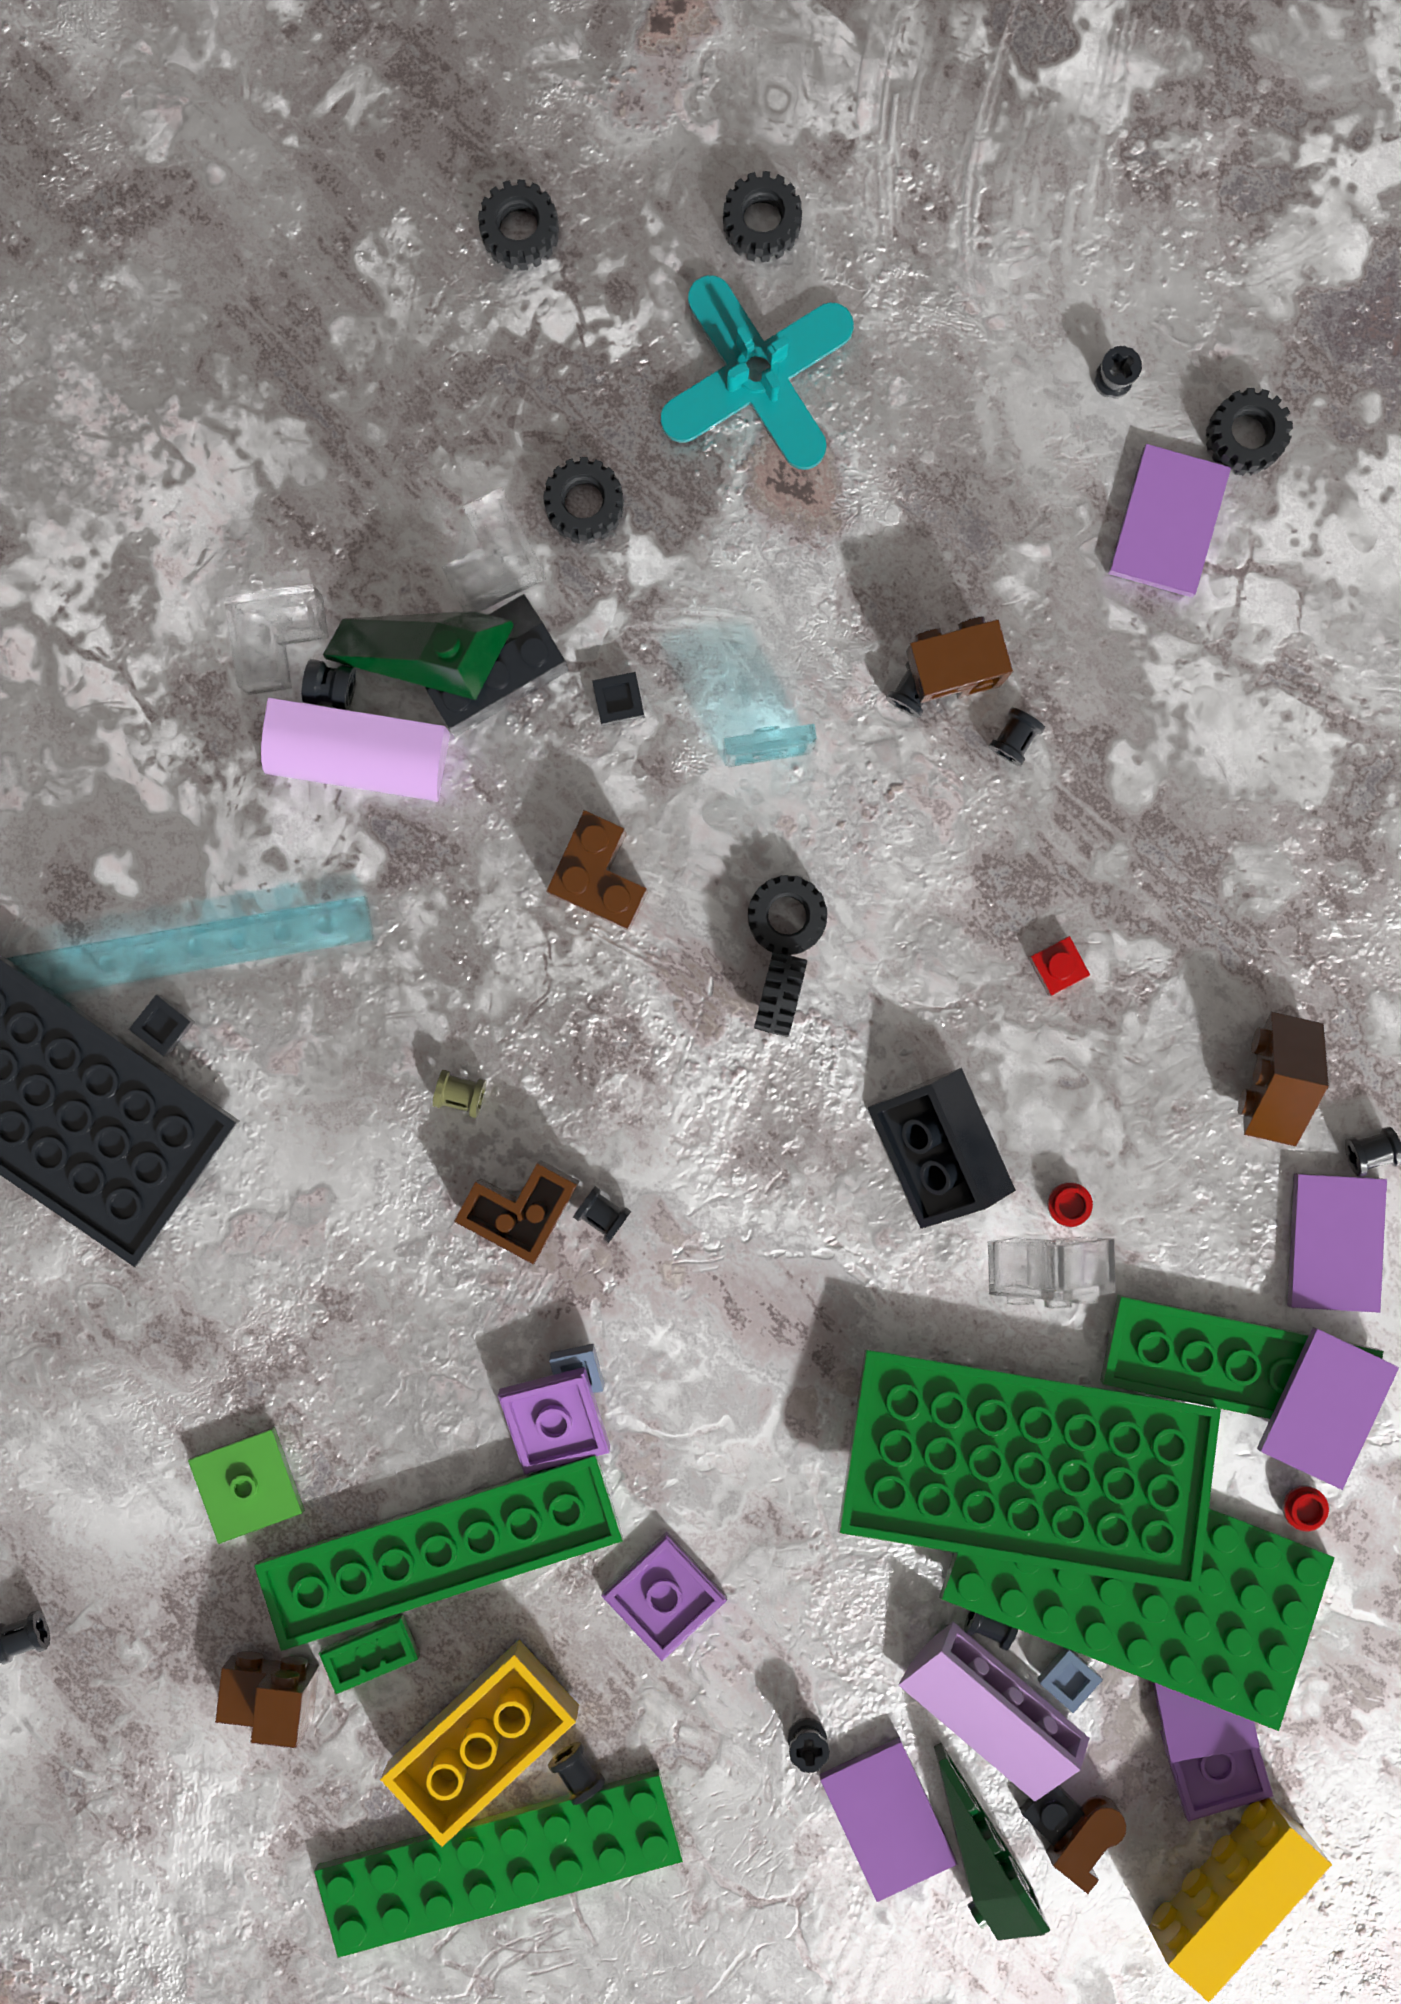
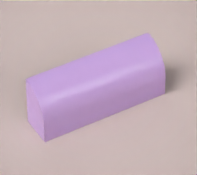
M268 698L261 741L262 768L264 773L269 775L439 802L450 732L442 725Z
M954 1622L940 1631L922 1648L900 1680L899 1686L1033 1801H1037L1081 1770L1090 1738Z

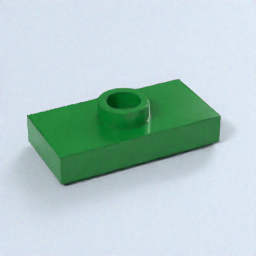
M404 1614L322 1648L319 1656L335 1694H339L418 1660L420 1653Z

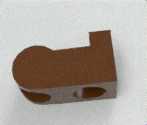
M1101 1795L1090 1797L1084 1802L1081 1808L1085 1815L1078 1820L1055 1846L1051 1844L1046 1850L1053 1867L1087 1894L1091 1892L1099 1881L1093 1867L1105 1851L1110 1847L1118 1845L1126 1834L1127 1825L1117 1805L1112 1799Z

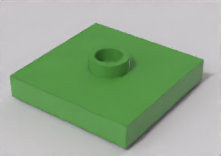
M275 1427L191 1457L188 1460L218 1544L300 1515L305 1511Z

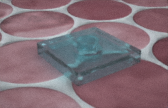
M815 724L780 729V726H768L753 730V734L724 738L723 754L725 766L729 768L809 755L817 741Z

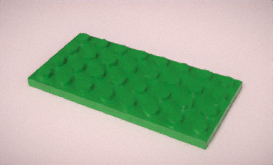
M865 1350L838 1532L1199 1593L1221 1409Z
M1209 1508L1199 1593L954 1552L939 1598L1279 1731L1335 1557Z

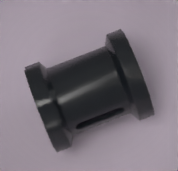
M1116 346L1110 349L1096 369V377L1094 379L1096 390L1104 397L1118 399L1125 396L1130 391L1132 384L1138 379L1142 370V361L1139 354L1127 346ZM1121 369L1125 375L1120 373L1114 376L1110 370L1117 372Z
M907 661L905 664L907 668L905 675L896 690L889 691L886 699L904 713L920 718L923 714V709L921 708L923 703L919 701L909 661Z
M1012 707L1008 712L1009 721L998 739L992 740L989 748L1008 762L1021 766L1025 761V752L1036 734L1043 733L1045 726L1030 714Z
M1392 1127L1382 1128L1380 1134L1357 1140L1355 1137L1345 1140V1152L1354 1174L1358 1177L1366 1175L1371 1168L1385 1164L1401 1165V1141Z
M594 1186L573 1218L577 1221H585L604 1235L603 1240L609 1244L632 1211L627 1207L620 1209L600 1194L601 1190Z
M38 1610L31 1612L27 1619L6 1626L0 1623V1663L3 1665L12 1662L16 1655L33 1649L41 1652L47 1650L48 1646H50L49 1627L44 1615Z
M970 1610L964 1624V1631L968 1635L972 1636L974 1633H978L998 1642L999 1648L1005 1651L1009 1650L1018 1633L1016 1628Z
M802 1718L794 1722L788 1730L787 1736L791 1762L802 1772H817L829 1760L830 1750L825 1728L813 1718ZM812 1739V1750L805 1751L803 1749L804 1740Z
M580 1741L574 1742L562 1749L548 1764L550 1771L558 1773L570 1791L569 1800L573 1805L583 1803L595 1795L605 1784L603 1775L595 1773L583 1755L585 1748Z

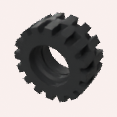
M763 171L762 177H756L755 172L749 173L746 181H743L742 178L737 180L734 189H729L726 195V202L723 208V229L726 232V240L729 245H734V251L741 256L743 252L746 253L747 260L755 262L756 257H761L762 263L770 262V256L774 255L776 259L784 256L786 249L789 251L792 249L795 239H798L802 222V202L800 196L795 195L796 188L792 183L784 184L785 177L779 174L773 179L770 178L769 171ZM756 203H768L776 207L780 212L781 221L773 230L767 232L755 231L745 223L744 213L746 209Z
M518 179L517 185L513 186L510 180L504 181L503 189L499 190L496 186L490 190L491 197H484L481 202L482 211L478 213V221L483 244L487 252L491 253L493 260L498 264L501 261L504 262L505 268L513 270L514 265H519L520 271L528 270V264L531 263L536 268L542 264L541 259L543 257L549 259L553 254L552 247H556L559 240V223L554 203L552 204L549 194L546 191L542 193L540 186L533 182L529 187L526 185V181ZM527 211L537 219V229L528 238L512 240L501 232L502 220L512 212Z
M1247 388L1242 393L1240 390L1232 393L1229 398H1226L1219 405L1209 420L1210 424L1207 426L1205 436H1209V440L1206 442L1207 450L1213 449L1214 455L1211 458L1214 462L1221 461L1224 463V466L1236 470L1235 475L1243 476L1246 472L1254 475L1263 469L1266 470L1283 454L1285 448L1290 443L1292 436L1289 433L1293 429V421H1287L1290 411L1288 407L1281 409L1279 403L1282 399L1277 395L1274 399L1269 398L1270 391L1262 389L1259 393H1255V388ZM1240 416H1250L1258 420L1265 430L1266 438L1264 444L1255 449L1242 446L1235 440L1232 434L1233 421Z
M580 457V461L576 462L573 461V458L566 460V465L562 468L558 465L553 470V476L548 477L545 483L546 490L544 491L543 500L548 519L559 535L565 539L567 537L571 538L572 542L580 544V541H587V544L595 543V539L600 537L603 540L609 536L608 532L610 530L616 529L619 525L618 521L623 514L624 498L619 479L616 478L614 471L610 467L606 468L603 466V462L597 459L594 462L589 461L588 457ZM576 485H593L602 494L601 508L593 516L587 518L575 517L566 508V495Z
M782 875L766 881L757 889L750 900L747 917L750 931L759 945L771 953L778 952L796 955L810 949L821 938L826 928L828 911L822 893L818 891L813 883L799 876ZM793 897L804 906L806 922L798 932L782 934L771 926L768 918L769 909L777 899Z
M778 952L772 953L754 1029L789 1037L808 960Z

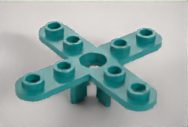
M712 275L697 279L689 289V308L725 366L666 403L661 412V426L664 433L673 441L680 443L690 442L743 408L751 405L785 460L791 466L801 470L816 467L825 456L826 439L789 380L849 341L854 327L851 313L841 304L825 303L764 341L731 288L723 279ZM753 357H762L770 365L769 368L762 372L761 381L759 382L749 379V368L746 362Z

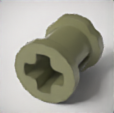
M442 1070L437 1081L432 1106L437 1108L447 1106L469 1112V1117L477 1118L484 1100L487 1080L480 1078L475 1082L452 1076L450 1071Z

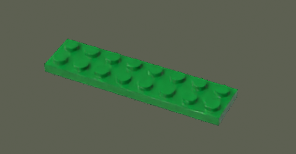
M595 1455L564 1465L536 1471L257 1561L254 1567L280 1650L284 1651L622 1542L623 1535L598 1456Z
M660 1769L604 1784L595 1795L578 1805L571 1803L569 1800L570 1794L468 1822L442 1847L427 1833L317 1864L314 1873L337 1958L683 1862V1853Z

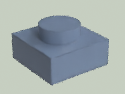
M594 1344L551 1352L549 1361L553 1375L585 1367L593 1393L604 1390V1380Z
M1063 1648L1037 1678L1039 1683L1073 1714L1103 1681L1099 1673L1074 1651Z

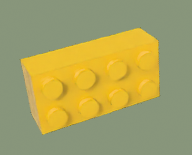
M518 1640L388 1760L380 1780L442 1847L576 1723L579 1704L529 1649Z
M1271 1798L1254 1802L1246 1808L1241 1817V1823L1230 1835H1224L1215 1843L1211 1856L1200 1869H1193L1187 1874L1182 1882L1181 1890L1170 1902H1164L1156 1909L1148 1928L1168 1967L1210 2003L1328 1871L1332 1863L1309 1833Z

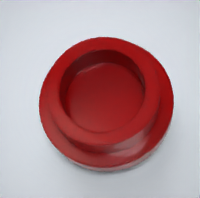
M1065 1182L1056 1186L1051 1191L1047 1206L1049 1214L1057 1223L1066 1227H1075L1083 1224L1090 1217L1093 1201L1085 1187L1074 1182Z
M1303 1485L1295 1487L1288 1492L1283 1501V1514L1287 1522L1300 1531H1313L1325 1523L1329 1514V1505L1326 1497L1318 1489Z

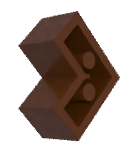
M980 616L959 623V630L942 634L941 629L937 628L914 636L916 642L910 643L906 654L920 703L957 694L959 699L1002 686L1013 673L999 619L986 622L984 616Z
M584 810L546 892L550 896L629 932L648 894L647 888L610 872L626 837L625 828Z
M1271 1011L1264 1027H1258L1253 1035L1251 1052L1257 1054V1063L1253 1072V1083L1249 1090L1244 1089L1242 1091L1237 1111L1238 1115L1243 1116L1244 1135L1297 1146L1329 1087L1324 1023Z
M542 1160L536 1164L518 1198L480 1178L474 1183L454 1222L534 1265L580 1181Z
M242 1651L237 1653L236 1656L231 1655L221 1669L215 1723L252 1727L250 1743L297 1748L314 1717L320 1665L308 1664L307 1659L296 1656L283 1657L281 1661L263 1659V1654L254 1651Z

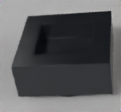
M636 672L592 680L601 726L645 718Z
M156 994L128 1030L160 1055L168 1057L195 1021L162 995Z
M1060 1785L1037 1801H1033L1029 1797L1019 1808L1021 1814L1053 1846L1085 1815L1081 1806Z

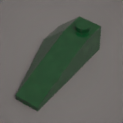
M475 611L345 618L341 620L323 656L329 661L476 700L514 625L511 620Z
M941 1742L934 1746L967 1884L973 1900L967 1904L972 1916L981 1929L989 1926L997 1941L1047 1934L1051 1929L1035 1890Z

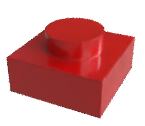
M1070 936L1028 957L1048 996H1052L1090 976Z

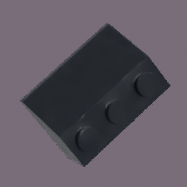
M525 594L488 614L511 620L514 627L476 700L425 687L444 722L455 737L569 671L565 659Z
M962 1068L925 1081L867 1107L920 1229L987 1209L1016 1191Z

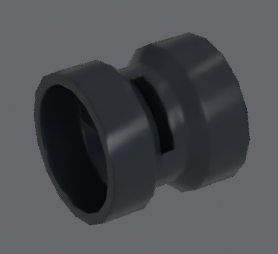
M310 659L306 665L302 680V702L312 705L325 702L330 703L333 708L349 710L355 692L356 669L345 665L332 668L328 667L324 661Z

